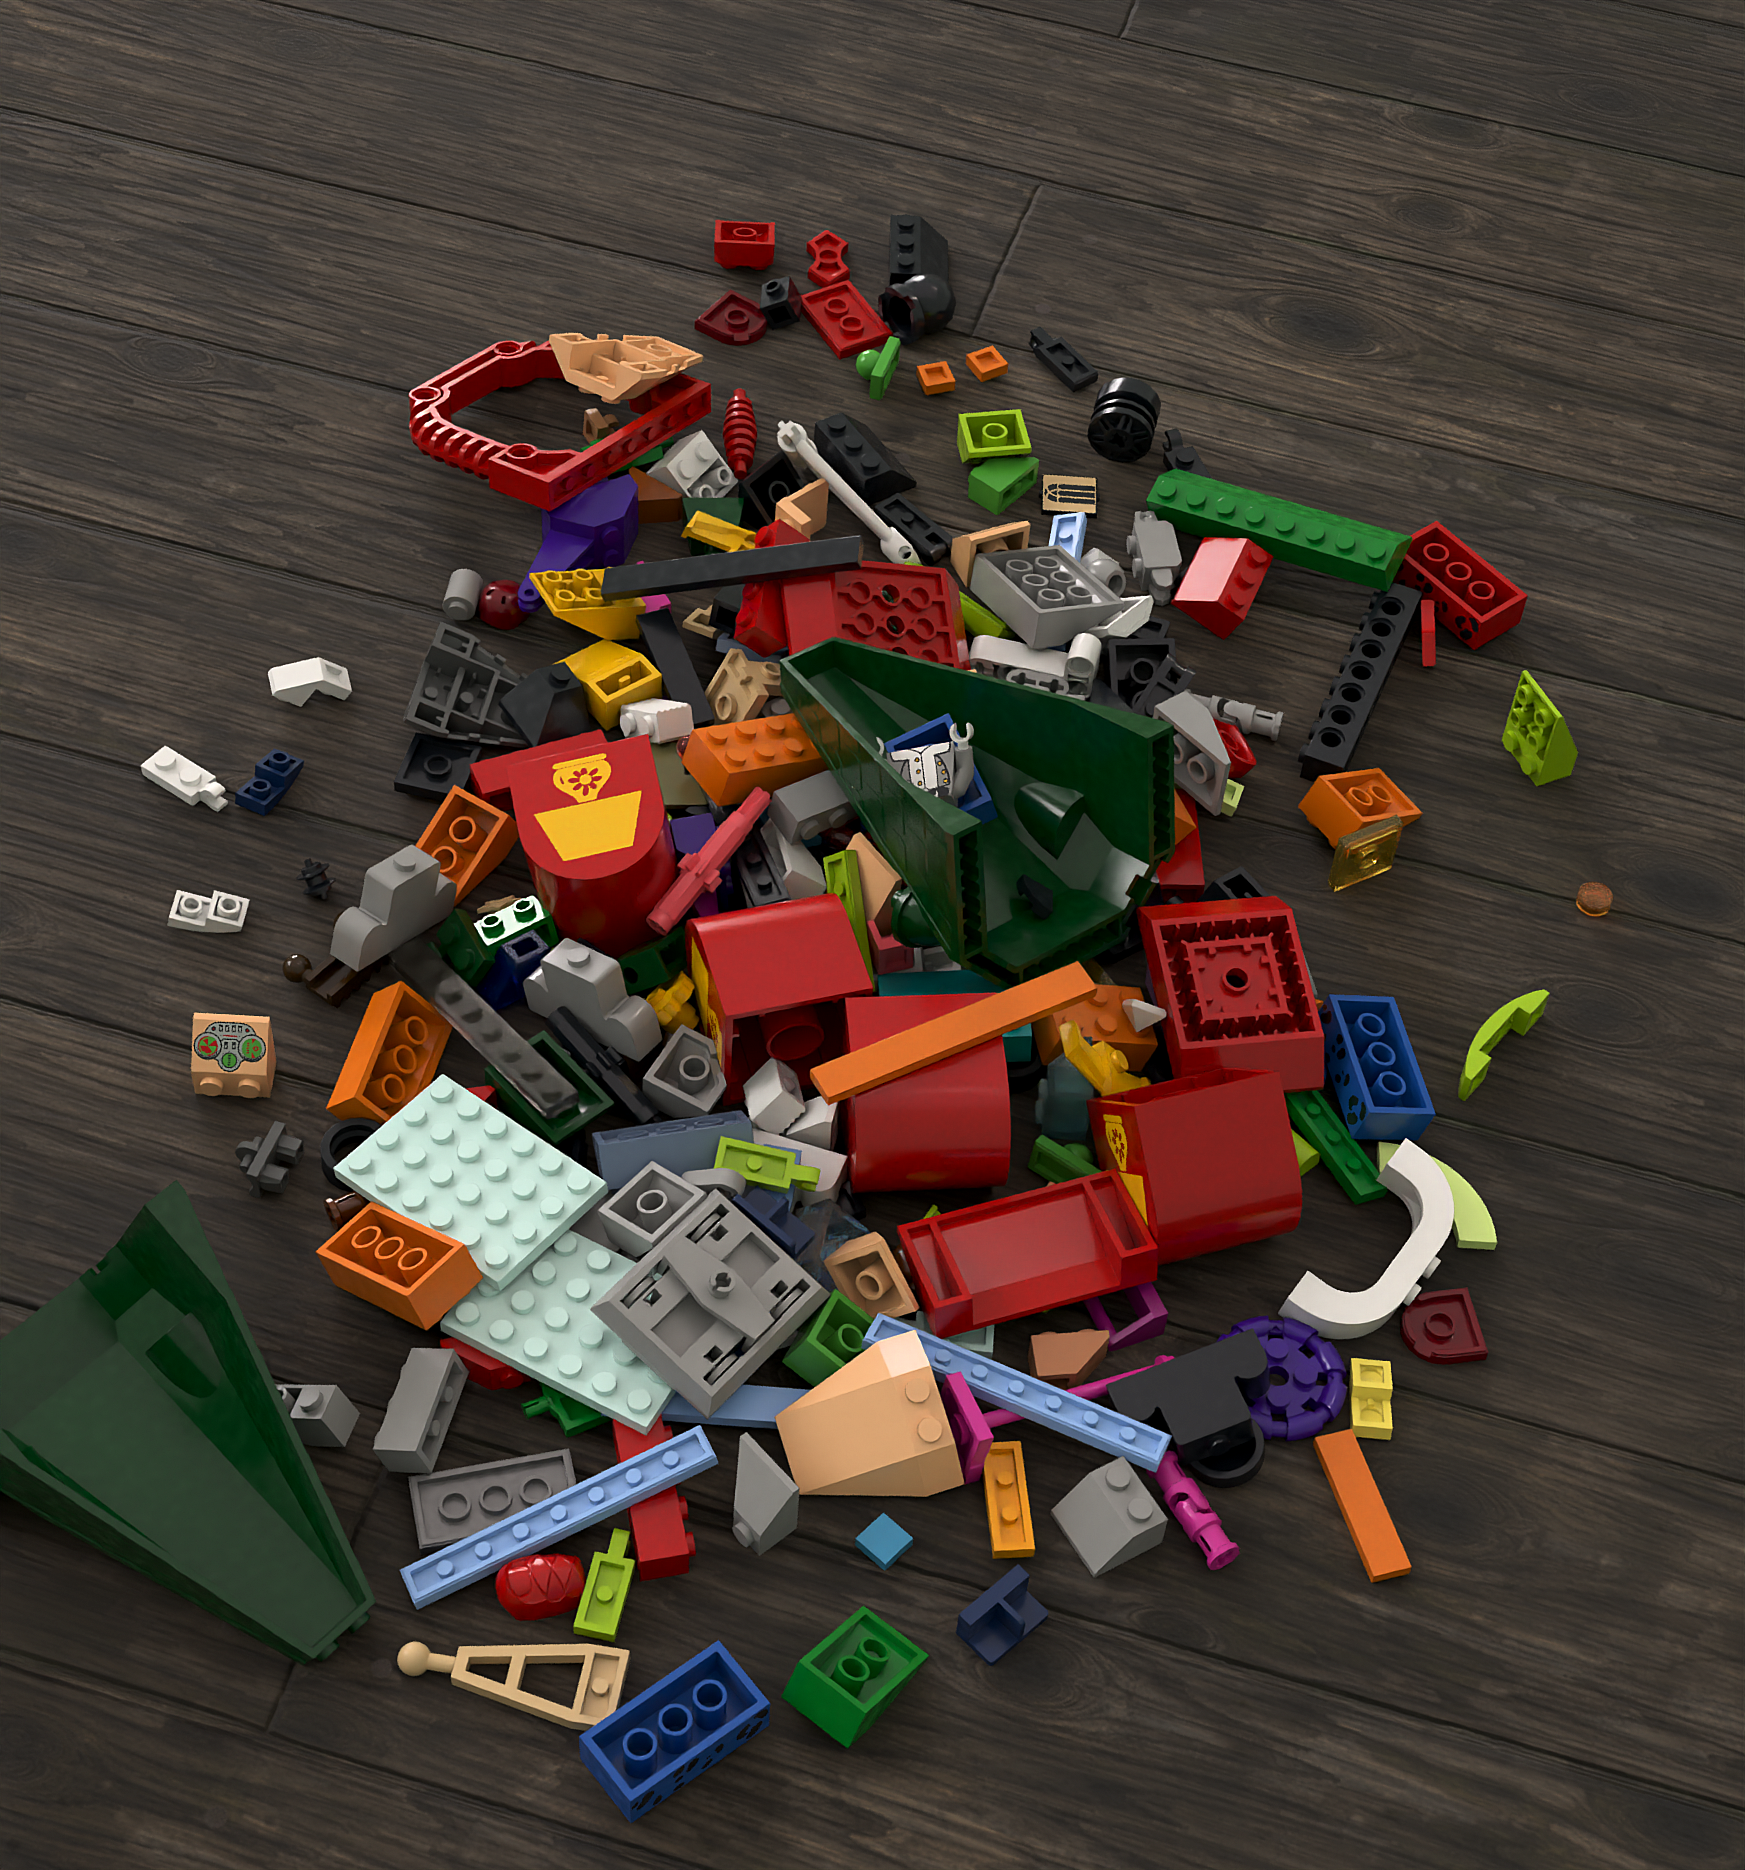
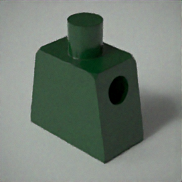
M683 498L682 524L684 529L696 511H701L743 528L744 498ZM687 536L686 538L690 554L693 557L727 553L725 550Z
M682 926L669 931L666 936L659 935L641 943L616 959L621 967L627 995H632L667 982L688 966L685 952V932Z

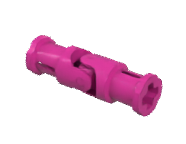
M1174 1451L1166 1452L1156 1473L1146 1469L1149 1478H1155L1165 1493L1163 1496L1164 1501L1176 1519L1183 1525V1529L1190 1540L1197 1542L1208 1558L1207 1565L1210 1570L1220 1569L1232 1562L1240 1553V1548L1236 1543H1231L1220 1527L1222 1521L1215 1511L1211 1509L1207 1499L1193 1478L1186 1477L1178 1465L1176 1453Z

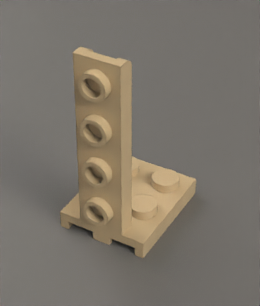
M730 648L704 692L715 717L714 725L710 726L753 720L759 714L769 695L783 696L780 688V664L748 661L742 649Z

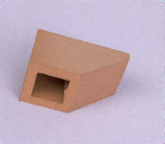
M1083 1329L1078 1332L1059 1334L1049 1331L1039 1335H1031L1028 1350L1031 1377L1062 1390L1080 1386L1106 1357L1110 1338L1109 1330Z

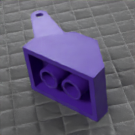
M630 474L587 488L550 512L541 508L543 544L518 589V606L522 611L527 613L536 612L546 603L530 580V573H541L549 570L558 572L574 571L576 569H605L625 563L638 535V485Z

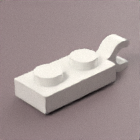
M167 746L161 748L141 765L142 774L192 806L201 800L211 809L219 812L228 804V801L221 797L226 790L221 784L217 783L216 776Z

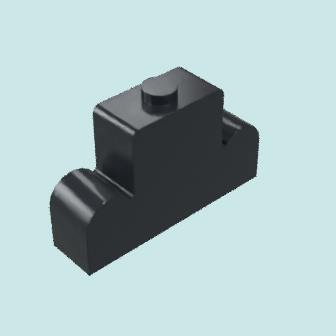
M1252 1328L1106 1384L1113 1411L1157 1430L1163 1427L1167 1434L1172 1435L1170 1442L1178 1456L1179 1462L1182 1465H1189L1192 1462L1209 1456L1223 1455L1230 1448L1251 1441L1254 1438L1251 1413L1244 1399H1256L1266 1394L1270 1388L1271 1379L1266 1353Z

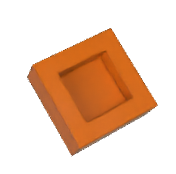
M994 346L966 354V365L980 382L1001 376L1008 371V363Z
M946 361L917 366L916 376L925 395L955 390V379Z

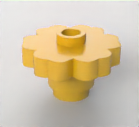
M683 971L679 972L671 980L659 984L646 998V1001L656 1012L659 1026L671 1034H675L681 1024L693 1030L700 1019L695 1014L696 1009L687 1001L695 985Z

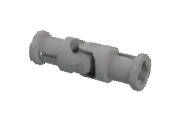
M1185 689V691L1209 709L1213 719L1236 725L1239 731L1244 734L1254 732L1270 736L1272 741L1277 740L1284 712L1278 711L1277 714L1258 710L1255 705L1239 703L1235 700L1215 695L1209 698L1193 694L1190 689ZM1223 709V717H1220L1218 712Z

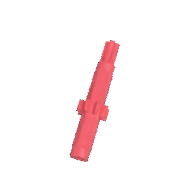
M755 787L737 811H733L726 821H723L698 853L694 852L693 855L688 852L677 865L681 869L679 872L680 876L646 918L647 924L654 931L666 936L702 892L705 894L708 891L712 894L723 881L718 877L721 874L719 871L742 844L745 837L752 830L754 822L772 801L767 791H762L760 787Z

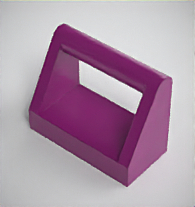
M1151 1282L1123 1289L1139 1320L1119 1333L1116 1332L1098 1296L1082 1300L1098 1331L1109 1330V1351H1116L1164 1334L1168 1312Z

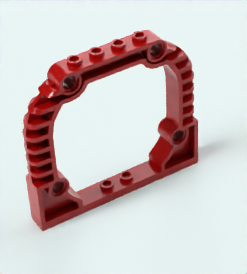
M507 340L500 341L409 392L410 435L415 446H418L421 453L426 456L430 455L434 461H445V464L449 467H459L462 472L474 473L480 479L486 480L489 478V488L549 512L711 413V384L680 373L634 399H625L629 401L631 411L644 415L581 453L571 449L538 450L535 446L527 443L508 446L451 424L452 414L500 387L521 386L535 378L565 379L549 341L539 346H536L534 341L522 343Z

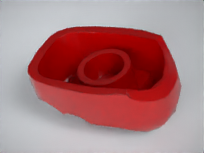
M1213 719L1231 761L1228 778H1241L1253 769L1257 763L1236 725Z
M558 1553L551 1555L536 1554L521 1557L503 1565L496 1576V1594L501 1605L516 1620H539L563 1614L579 1607L586 1579L578 1557Z

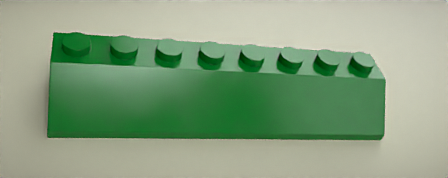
M1173 469L1159 475L1146 499L1148 511H1154L1158 521L1165 520L1173 524V528L1203 538H1248L1274 556V559L1388 592L1412 542L1411 536L1179 469Z

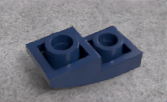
M274 748L255 765V776L235 793V804L265 816L289 790L302 770L304 760Z

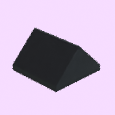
M783 450L772 456L738 484V498H744L743 521L758 530L775 522L777 502L805 487L804 482Z

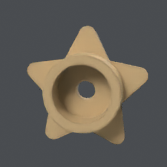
M514 895L500 900L485 902L484 906L478 908L477 912L478 914L487 912L488 915L494 914L513 905L521 898H515Z

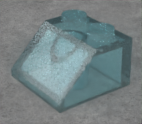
M1084 1037L1090 1046H1093L1092 1037ZM1064 1053L1048 1064L1046 1079H1039L1038 1101L1035 1102L1034 1121L1035 1123H1041V1135L1049 1139L1086 1141L1090 1119L1086 1100L1093 1099V1086L1066 1059Z

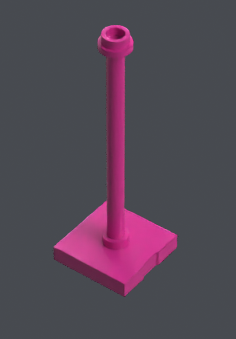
M1160 1355L1155 1358L1154 1365L1065 1391L1086 1400L1108 1395L1106 1384L1174 1359V1357ZM960 1371L946 1375L940 1397L956 1444L964 1484L979 1481L984 1462L994 1438L990 1429L1025 1419V1417L1003 1408L982 1414Z

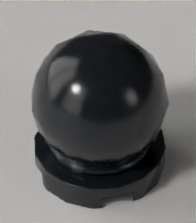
M917 274L903 284L895 283L886 287L885 292L878 297L880 318L883 322H888L894 332L893 337L899 338L901 345H909L921 339L923 334L936 333L943 329L953 318L956 306L952 287L942 277L934 274Z

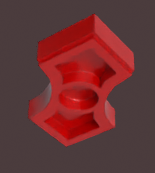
M825 230L807 242L806 251L815 260L809 267L808 279L822 288L849 280L850 270L842 262V257L848 252L849 243L829 230Z
M1421 600L1423 667L1434 666L1436 664L1434 601Z

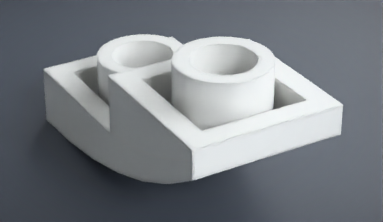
M177 890L167 926L199 932H238L242 929L250 899L215 890L211 899Z

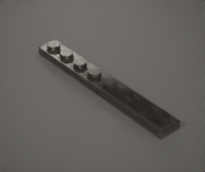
M419 937L388 953L390 965L548 1120L580 1102L578 1091Z

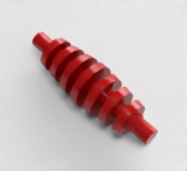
M741 388L734 390L733 397L727 403L723 426V439L728 466L734 470V476L737 479H744L747 476V470L752 467L757 441V428L752 402L746 397L745 390Z

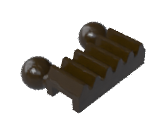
M343 912L339 913L335 917L333 922V928H335L336 922ZM393 951L358 972L332 955L312 970L311 962L307 957L301 954H293L284 961L282 971L287 980L293 983L304 982L307 989L331 1006L338 1008L343 997L347 1000L350 998L353 988L357 991L360 989L363 979L368 982L373 971L376 973L380 972L383 962L387 965L390 963Z

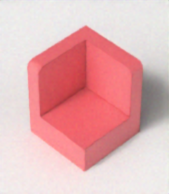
M874 920L866 921L870 956L878 975L913 968L914 948L906 947L894 940L893 934L881 936Z

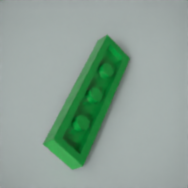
M1318 1090L1284 1093L1289 1116L1311 1146L1321 1154L1320 1158L1354 1204L1357 1205L1384 1197L1388 1188L1376 1181L1380 1173L1357 1142L1351 1138L1348 1130Z

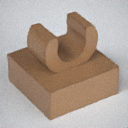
M597 408L585 410L583 435L589 444L595 439L608 437L615 432L611 427L619 426V421L612 414L602 417Z

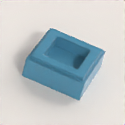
M882 1513L855 1538V1546L884 1571L913 1544V1538L885 1513Z

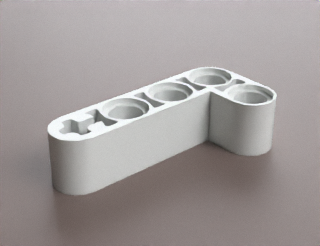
M1087 633L1078 634L1073 638L1069 653L1052 649L1036 650L1025 643L989 635H980L974 638L972 642L969 660L971 670L975 669L978 674L1005 681L1008 673L1015 669L1031 670L1062 677L1069 685L1068 694L1085 695V700H1087L1091 695L1093 680L1096 679L1102 646L1098 638Z

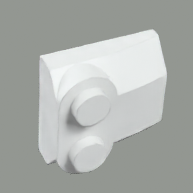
M1151 595L1120 598L1125 603L1123 610L1084 632L1094 635L1099 639L1102 646L1101 654H1103V648L1108 639H1125L1148 622L1154 602Z

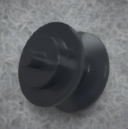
M311 858L304 861L306 866L300 870L301 874L296 877V880L306 882L307 887L303 891L304 895H320L322 900L328 897L326 892L332 888L331 884L336 881V878L327 877L325 874L330 865L329 863H312Z

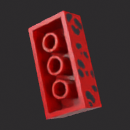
M1435 521L1410 535L1412 542L1393 582L1422 591L1421 600L1434 601L1435 618L1469 647L1475 650L1520 623L1528 595L1438 521Z

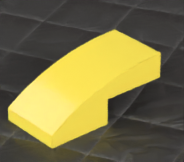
M1351 1358L1349 1385L1350 1429H1352L1355 1437L1391 1439L1393 1426L1390 1399L1393 1386L1390 1361Z

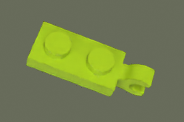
M723 1136L720 1137L713 1168L734 1170L746 1179V1185L754 1187L758 1185L760 1188L785 1194L788 1193L790 1184L804 1191L815 1192L821 1169L794 1164L796 1153Z
M614 1528L608 1553L595 1551L574 1622V1634L615 1642L635 1571V1560L627 1558L631 1541H629L631 1531Z

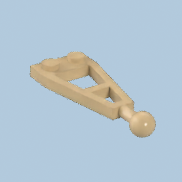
M409 1642L400 1649L397 1662L401 1671L409 1676H418L427 1670L450 1673L451 1682L454 1686L562 1726L587 1731L619 1709L630 1662V1650L593 1644L459 1646L457 1655L454 1657L430 1653L427 1646L423 1643ZM584 1663L573 1709L521 1691L520 1687L526 1664ZM510 1664L505 1685L470 1673V1665Z

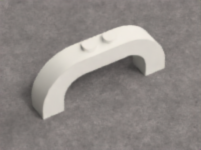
M1407 1138L1386 1164L1376 1181L1399 1196L1408 1207L1412 1218V1232L1408 1241L1379 1281L1371 1288L1362 1292L1349 1293L1336 1290L1307 1271L1278 1312L1280 1316L1292 1318L1319 1331V1337L1351 1339L1364 1336L1385 1324L1402 1302L1409 1306L1422 1288L1416 1284L1417 1280L1421 1275L1429 1279L1441 1260L1435 1255L1446 1241L1453 1224L1454 1202L1452 1192L1440 1167L1426 1152Z

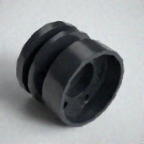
M1128 377L1113 379L1102 386L1096 398L1087 434L1091 447L1099 455L1108 460L1123 463L1136 461L1147 454L1151 449L1161 409L1159 396L1153 388L1138 379Z

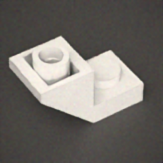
M319 657L274 667L268 672L272 696L283 702H290L300 707L316 689L325 695H332L342 700H345L352 692L347 669Z

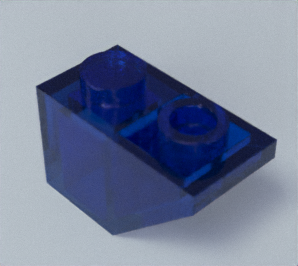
M533 929L501 944L494 956V964L476 987L478 994L493 1011L526 996L523 982L541 966L540 961L550 952L548 945Z

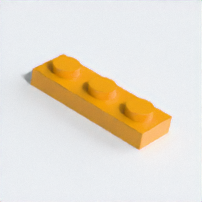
M1021 1441L992 1442L984 1462L982 1475L993 1559L1034 1557L1035 1545Z

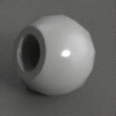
M1097 559L1087 565L1086 569L1116 596L1119 597L1123 593L1126 586L1124 570L1111 559Z

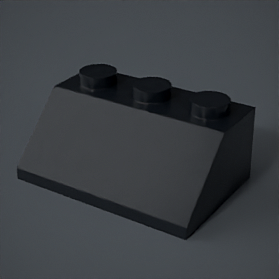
M907 214L891 215L889 232V286L895 283L903 284L917 274H934L942 277L948 283V240L921 216Z
M842 412L815 422L814 444L817 447L818 454L868 506L917 486L915 479L867 425Z

